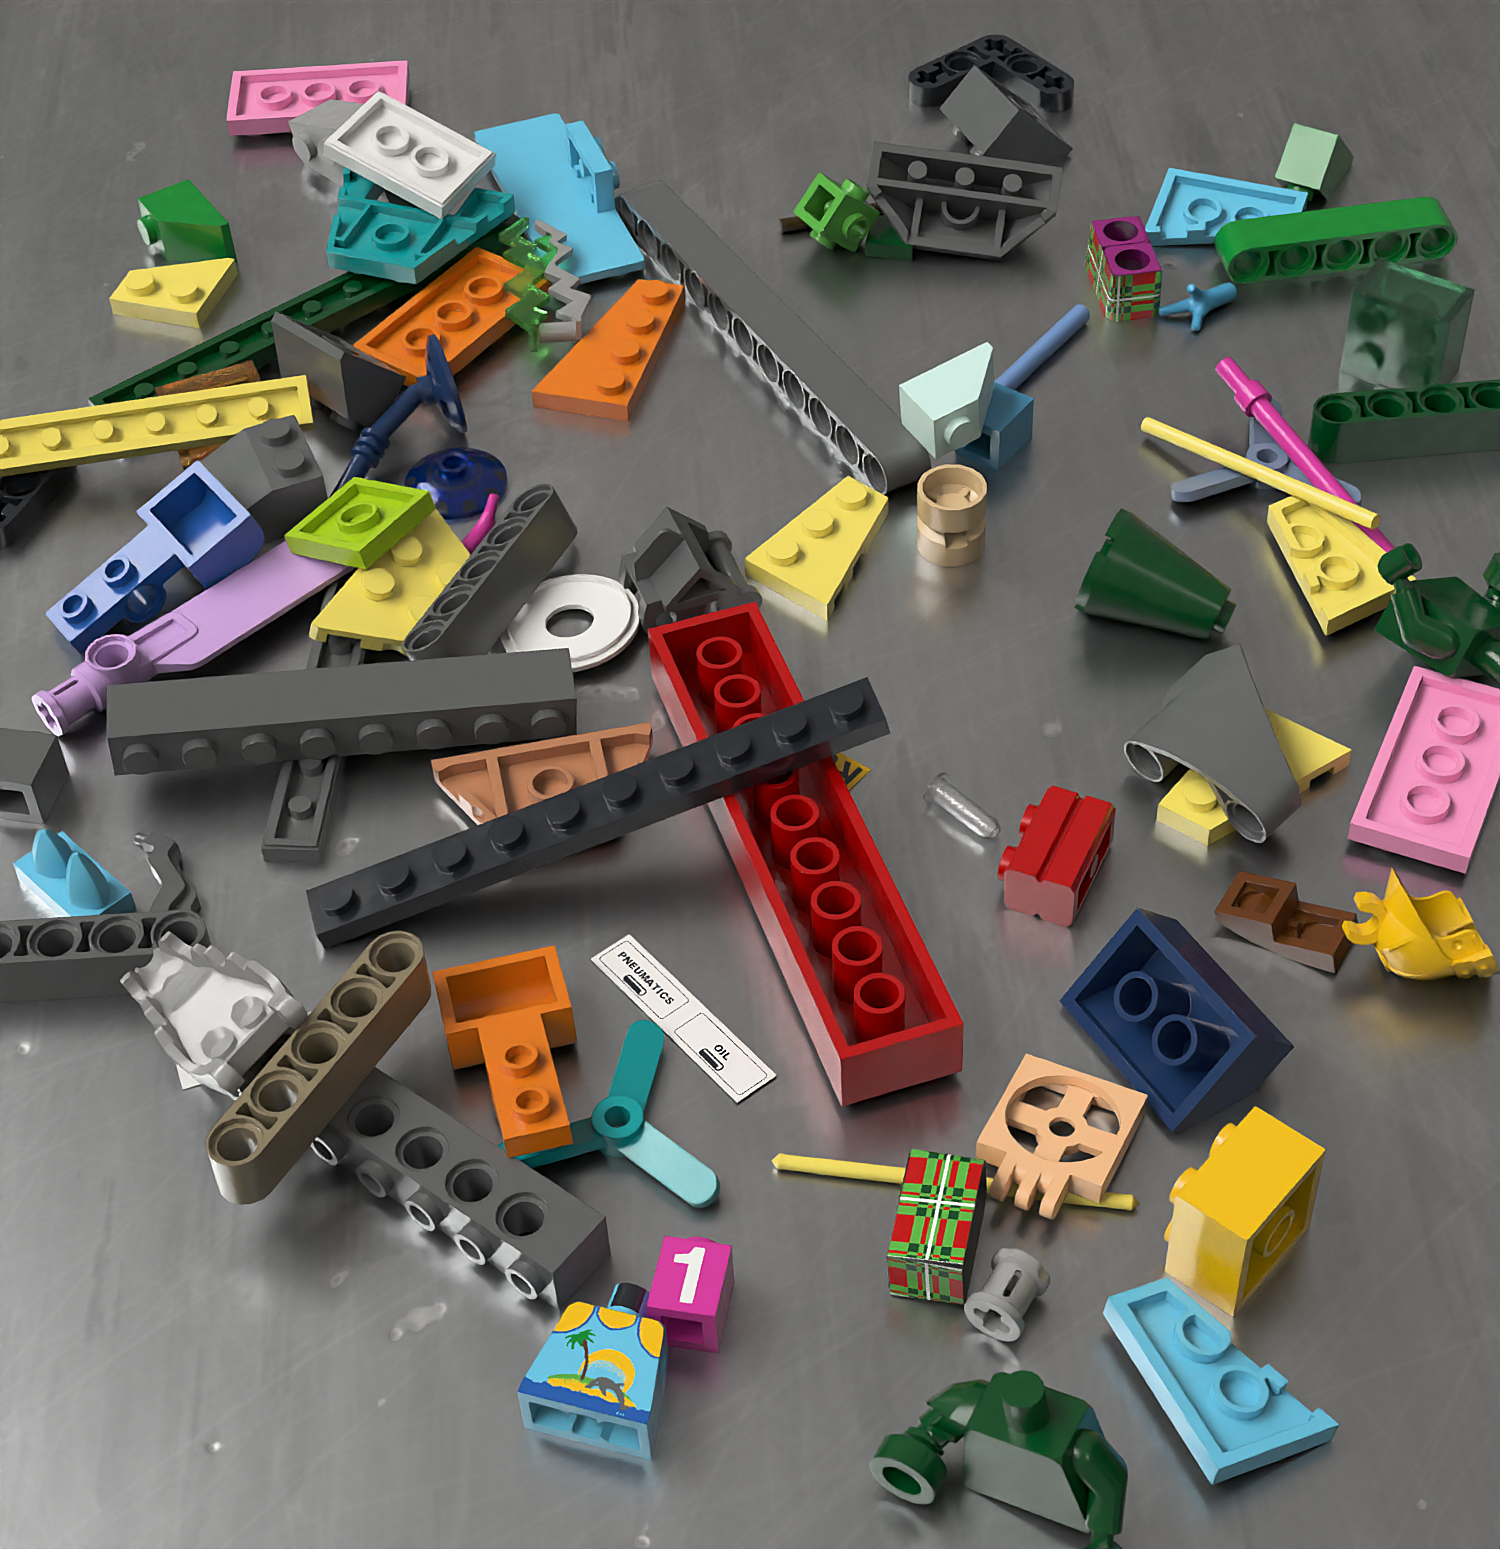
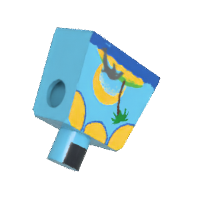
M619 1283L613 1290L607 1308L583 1302L568 1305L517 1391L524 1428L652 1460L656 1446L669 1353L666 1327L659 1321L648 1318L646 1306L650 1293L646 1289L632 1283Z

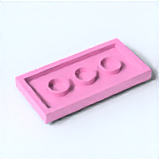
M408 60L233 71L226 119L229 136L245 135L247 137H258L263 134L285 132L292 134L288 123L290 120L329 99L365 104L380 91L408 106L410 85Z
M1414 666L1350 822L1347 839L1466 874L1500 781V689L1461 678L1453 679L1442 673Z

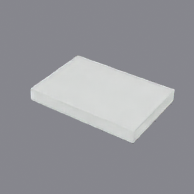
M380 91L372 96L324 142L323 152L324 156L441 220L495 166L496 157L494 152Z

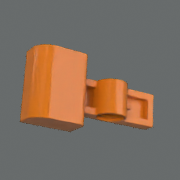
M555 945L432 971L452 1068L457 1070L485 1063L507 1158L573 1144L570 1124L550 1051L552 1048L577 1043L572 1005Z

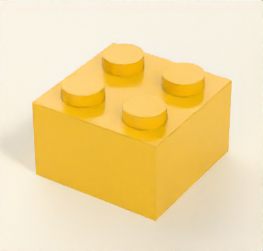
M1257 1106L1247 1114L1238 1126L1228 1123L1214 1140L1209 1152V1158L1198 1170L1194 1167L1187 1168L1178 1178L1170 1193L1169 1201L1174 1204L1172 1220L1164 1234V1240L1169 1243L1165 1272L1234 1317L1310 1227L1326 1149Z

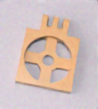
M1026 1053L977 1140L976 1159L986 1160V1163L999 1167L993 1178L989 1197L1003 1202L1013 1184H1017L1019 1188L1015 1196L1014 1206L1028 1211L1038 1192L1042 1193L1044 1197L1041 1201L1039 1215L1054 1220L1068 1192L1100 1203L1146 1113L1148 1095ZM1039 1086L1064 1094L1059 1107L1051 1108L1047 1111L1022 1101L1028 1090ZM1091 1104L1115 1112L1120 1126L1117 1135L1087 1124L1084 1117ZM1064 1121L1071 1124L1075 1131L1069 1136L1060 1137L1053 1134L1049 1127L1055 1122ZM1008 1126L1035 1134L1038 1146L1033 1154L1016 1142L1010 1134ZM1079 1151L1095 1156L1083 1161L1061 1162L1064 1155H1072Z

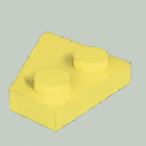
M223 258L131 270L109 298L112 312L115 315L200 329L237 277L236 262L233 258Z

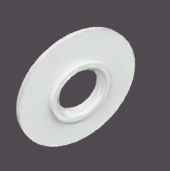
M574 574L552 578L541 582L500 636L501 643L506 653L569 648L572 671L586 670L607 662L631 643L640 626V618L638 616L639 604L628 588L624 589L621 583L610 578L590 574ZM582 609L588 611L594 617L590 628L577 636L558 637L552 635L546 629L549 619L553 615L565 610Z

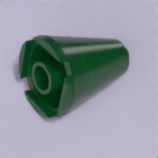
M1121 508L1105 533V536L1111 538V540L1107 538L1100 551H1096L1075 601L1077 604L1074 608L1089 615L1208 640L1213 630L1223 634L1237 606L1236 603L1228 600L1232 589L1136 515Z

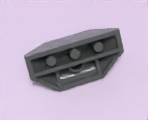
M874 141L867 190L899 238L906 245H913V249L1001 261L1056 216L1063 167Z

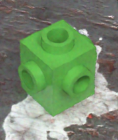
M821 172L817 174L793 211L794 214L813 229L810 236L831 250L838 244L855 253L881 214L866 201L870 193L849 178H846L843 184H840Z

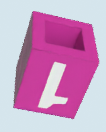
M664 1235L646 1307L648 1318L657 1320L666 1327L668 1346L719 1353L735 1284L732 1245L719 1244L705 1237H689L685 1239Z

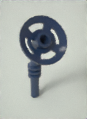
M435 334L427 337L425 348L426 375L417 377V383L410 385L371 428L366 427L362 430L361 437L356 440L355 446L350 450L352 459L330 497L353 477L365 479L370 469L378 467L380 460L385 455V451L390 446L389 438L422 403L426 407L436 404L443 416L459 433L467 432L466 418L446 356Z

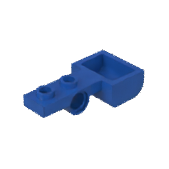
M198 460L136 511L148 525L142 532L45 612L47 617L80 654L93 641L103 636L124 617L131 622L142 623L159 614L167 598L163 584L183 567H186L207 590L244 567L260 551L264 540L262 528L251 514Z

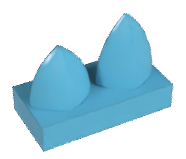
M47 829L39 830L35 835L32 851L13 863L19 880L60 917L129 913L136 908L132 893L63 831L56 834Z

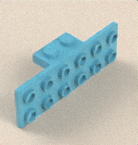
M558 113L474 132L475 143L496 154L495 166L490 171L502 192L514 194L516 209L514 214L523 220L524 233L544 270H546L556 253L548 248L551 244L549 242L550 239H546L534 229L536 220H541L567 234V241L563 244L573 248V255L559 264L558 267L580 279L578 286L583 283L612 276H621L628 272L645 268V260L641 251L615 209L614 189H619L620 187L617 167L614 161H607L600 138L592 136L583 120L565 124Z

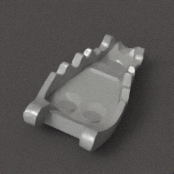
M168 931L158 941L159 947L153 950L152 960L145 967L135 968V971H128L120 979V982L133 998L139 1002L144 1015L156 1029L154 1031L155 1037L177 1065L203 1085L227 1095H234L245 1083V1080L242 1078L245 1072L287 1028L296 1029L308 1017L306 1009L272 972L255 959L249 960L235 951L226 956L212 945L207 948L197 943L194 947H191Z

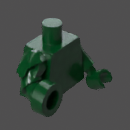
M1410 543L1397 546L1382 555L1377 566L1378 572L1388 584L1394 586L1395 592L1390 594L1391 599L1374 630L1447 677L1455 679L1486 674L1500 684V552L1493 555L1483 573L1488 586L1484 596H1481L1457 576L1409 581V576L1422 569L1421 557L1416 548Z
M1021 1370L1011 1374L999 1372L992 1376L990 1382L979 1379L949 1385L924 1403L930 1408L919 1417L921 1422L919 1426H910L903 1434L885 1436L870 1462L871 1473L888 1491L913 1503H931L948 1473L942 1459V1455L945 1453L942 1449L949 1442L956 1444L964 1437L962 1477L964 1487L1090 1534L1092 1531L1091 1542L1083 1549H1122L1114 1541V1535L1121 1534L1123 1529L1128 1482V1469L1124 1459L1106 1440L1094 1409L1083 1399L1044 1386V1382L1039 1375L1032 1371Z

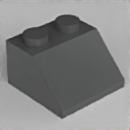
M975 65L940 107V110L952 122L948 130L964 144L969 146L972 143L974 145L969 151L972 155L1042 164L1065 157L1073 149L1026 101Z
M275 311L271 323L281 378L306 375L312 407L322 411L325 406L331 408L332 413L329 418L351 430L357 431L360 424L371 428L394 403L406 376L337 336Z

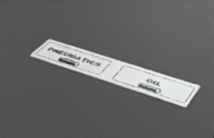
M630 934L591 958L629 998L737 1103L777 1076Z

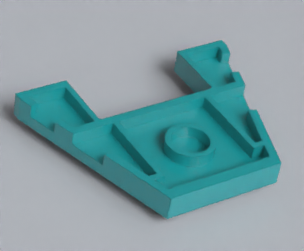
M344 167L343 188H339L337 197L339 204L337 215L333 216L326 248L328 267L350 271L354 274L391 279L400 283L417 284L510 217L516 210L514 194L474 187L456 214H447L441 220L423 209L377 201L385 191V188Z

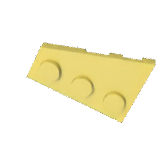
M847 476L744 559L745 575L828 621L834 610V600L840 590L846 589L853 577L855 563L861 554H866L889 513V497Z
M1295 496L1287 497L1269 506L1267 523L1325 636L1387 607L1391 599L1390 594L1395 592L1394 586L1388 584L1381 577L1377 568L1380 558L1386 552L1354 523ZM1413 575L1408 577L1409 581L1416 580Z

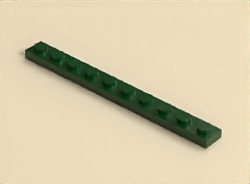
M513 213L417 284L400 283L391 279L354 274L348 271L88 398L89 405L91 407L224 387L227 383L278 359L271 323L275 311L330 333L338 328L345 327L350 322L378 308L385 307L390 302L416 289L425 287L475 247L492 252L523 237V220Z

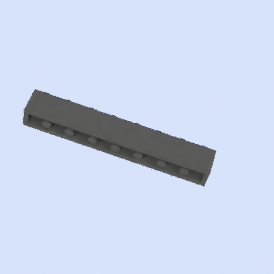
M569 648L107 685V741L115 776L129 774L144 775L152 772L187 769L203 770L210 767L245 764L261 765L269 762L308 758L318 760L331 755H376L385 752L419 749L434 750L443 747L465 745H493L501 742L535 739L549 740L577 735V697Z

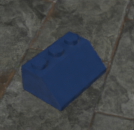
M1138 907L1059 1000L1136 1091L1148 1095L1147 1103L1174 1133H1181L1252 1095L1294 1048L1293 1044L1178 920Z

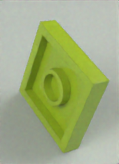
M353 477L287 532L284 537L292 554L367 569L429 516L436 507L430 492L427 490Z

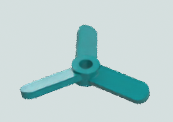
M649 1020L635 1021L629 1027L607 1097L595 1106L591 1117L569 1123L573 1144L515 1157L530 1168H535L599 1149L608 1156L627 1157L693 1207L703 1208L709 1206L717 1199L720 1193V1181L710 1168L644 1120V1109L665 1040L662 1029ZM504 1142L497 1145L505 1151Z

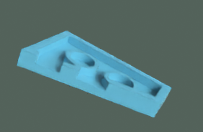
M1169 168L1145 230L1152 246L1214 243L1217 232L1229 222L1305 212L1308 193Z
M1168 1277L1108 1297L1103 1315L1211 1485L1332 1441L1339 1424L1321 1408H1317L1312 1413L1285 1390L1288 1380L1272 1366L1267 1364L1260 1368L1231 1343V1331Z

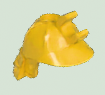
M1391 867L1385 897L1382 901L1374 893L1366 891L1356 892L1353 898L1360 911L1372 913L1370 920L1361 924L1344 920L1342 924V929L1347 939L1359 945H1374L1388 973L1392 971L1399 976L1412 980H1435L1453 975L1465 979L1473 975H1478L1479 978H1487L1500 974V969L1488 945L1484 944L1460 897L1456 899L1453 892L1449 890H1443L1426 897L1411 896L1393 867Z

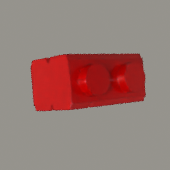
M1054 785L1047 788L1039 806L1029 804L1020 823L1019 838H1021L1018 847L1008 845L1005 848L998 867L997 879L1004 881L1003 903L1006 904L1007 908L1030 916L1039 914L1041 919L1068 927L1070 924L1072 925L1113 841L1116 808H1114L1113 804L1087 795L1083 799L1080 798L1077 792Z

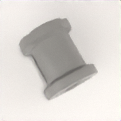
M1000 1248L991 1260V1268L993 1270L981 1292H974L969 1296L964 1306V1312L970 1322L984 1334L997 1340L1009 1342L1015 1341L1020 1337L1025 1323L1022 1317L1033 1298L1041 1296L1046 1292L1050 1285V1275L1046 1272L1040 1261L1030 1254L1015 1248ZM1016 1272H1020V1273H1021V1277L1018 1278V1277H1017L1016 1275H1014V1274H1015ZM1007 1291L1011 1292L1009 1297L1004 1296ZM995 1311L1000 1314L999 1317H995Z

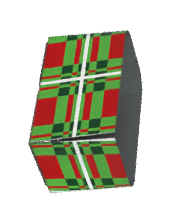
M911 1149L907 1159L899 1203L886 1253L888 1288H890L891 1295L965 1305L986 1204V1160Z

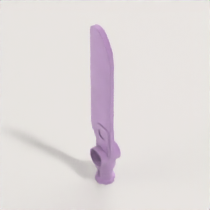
M285 540L172 612L165 614L127 637L120 634H111L96 639L88 646L85 652V661L71 670L72 677L48 692L41 690L33 695V705L45 725L52 733L60 737L70 730V724L92 710L103 712L107 709V685L147 682L159 673L189 671L201 667L356 567L292 554Z

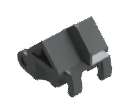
M669 507L663 510L633 545L634 553L621 556L619 581L623 588H628L633 595L639 591L641 598L638 616L647 634L648 629L657 627L656 618L662 612H670L673 621L677 622L755 601L759 608L762 605V597L756 587L748 585L731 554L732 543L728 535L723 531L708 532L705 525Z

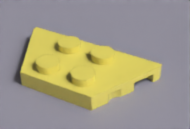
M435 509L369 568H358L311 623L309 637L321 642H326L328 634L361 639L360 648L376 651L396 650L406 655L402 649V642L470 557V553L437 509Z

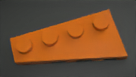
M638 279L531 391L533 407L629 421L686 302L685 285L665 283L660 280Z

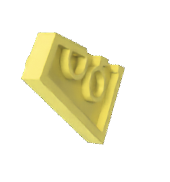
M1265 708L1288 765L1298 784L1299 794L1309 789L1310 780L1324 772L1330 771L1332 774H1335L1349 766L1351 749ZM1192 769L1186 772L1158 804L1157 821L1206 846L1236 830L1226 817L1207 779Z

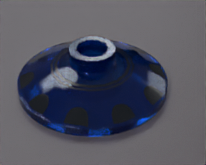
M460 447L440 450L419 460L407 473L404 486L429 491L437 511L444 520H460L482 514L490 494H497L500 501L507 490L508 478L504 465L492 454L479 449Z

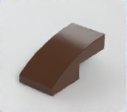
M1243 871L1238 872L1214 911L1216 921L1250 942L1293 961L1332 973H1336L1353 943L1347 939L1342 929L1344 920L1358 923L1356 913L1299 901L1296 883Z

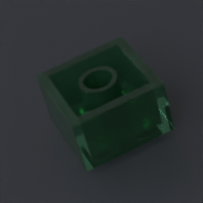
M1379 258L1353 290L1340 372L1388 389L1451 383L1459 372L1475 289Z

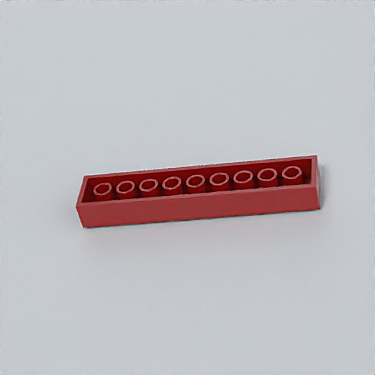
M756 601L648 629L652 678L683 747L804 701ZM827 757L709 802V808L841 1107L962 1071L964 1023L833 757Z

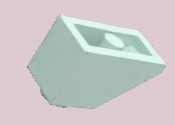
M986 342L899 385L902 424L935 459L980 438L994 390L993 347Z

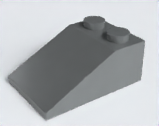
M294 414L283 418L270 419L262 424L244 428L200 461L259 524L264 534L263 544L285 538L284 535L328 499L323 474Z

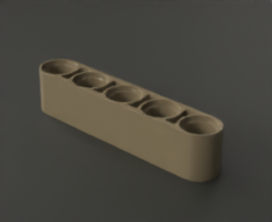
M392 931L380 935L372 941L212 1127L206 1137L205 1148L220 1193L229 1202L239 1205L253 1204L268 1196L426 1006L431 997V982L424 947L419 938L412 933Z

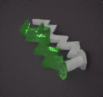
M523 217L502 231L498 238L500 242L511 247V249L503 252V259L525 269L504 283V290L521 299L505 309V316L528 332L531 352H537L539 343L571 341L574 347L582 339V319L591 302V295L575 290L579 285L580 279L558 267L559 264L573 255V248L563 244L567 241L566 233L541 220L535 221L534 229L543 237L535 239V243L521 237L520 235L529 227V218ZM537 247L547 252V254L541 258L534 255L533 253L537 251ZM542 279L555 283L548 288V293L534 287V285ZM551 296L566 303V306L556 311V318L565 322L540 323L547 319L548 312L539 308L549 303Z

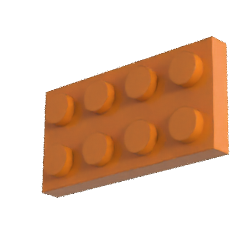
M475 247L353 344V346L406 376L403 385L409 387L417 383V377L426 375L425 348L427 337L435 334L454 376L550 296L548 295V288L552 286V281L544 279V274Z

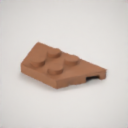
M651 722L435 759L431 760L434 779L438 786L477 825L647 761L653 746Z

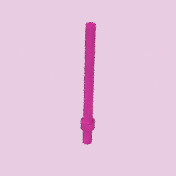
M1227 357L1221 360L1215 370L1235 393L1234 401L1247 417H1255L1315 488L1358 505L1271 404L1272 396L1258 380H1251L1233 358ZM1351 521L1386 553L1395 548L1378 527L1372 530Z

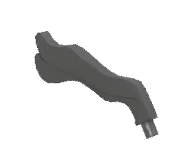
M151 832L149 835L137 833L134 837V842L142 845L145 852H151L148 856V862L154 877L161 885V889L153 901L150 911L189 910L196 913L200 907V901L195 887L179 868L181 852L178 844L172 838L156 832Z

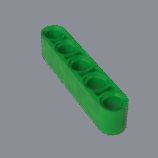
M1418 197L1235 220L1221 227L1216 234L1214 243L1230 279L1238 284H1252L1434 261L1448 255L1455 248L1458 234L1437 199L1433 197Z

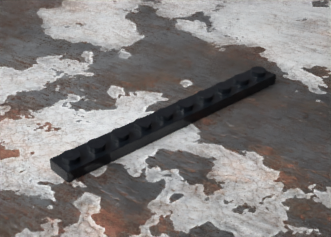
M868 677L306 890L315 934L324 949L888 735L890 730L886 717Z

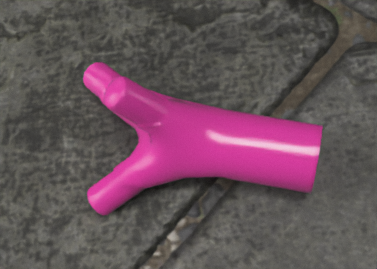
M497 494L489 495L487 505L480 519L461 541L470 555L496 524L495 514L499 501Z

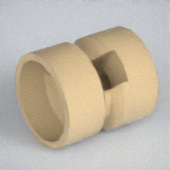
M945 464L928 470L918 481L917 549L923 558L933 564L943 567L966 565L979 558L985 549L987 482L982 474L973 468L957 464Z

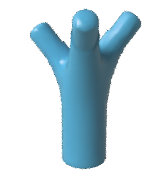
M1230 282L1208 290H1200L1194 284H1189L1187 292L1191 297L1159 307L1160 316L1190 312L1193 314L1191 329L1198 332L1207 313L1213 308L1236 300L1237 291Z

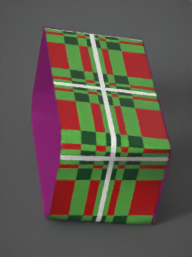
M1140 216L1092 221L1085 268L1105 318L1114 322H1123L1157 316L1161 300L1163 271ZM1135 260L1141 264L1143 269H1123L1115 261Z

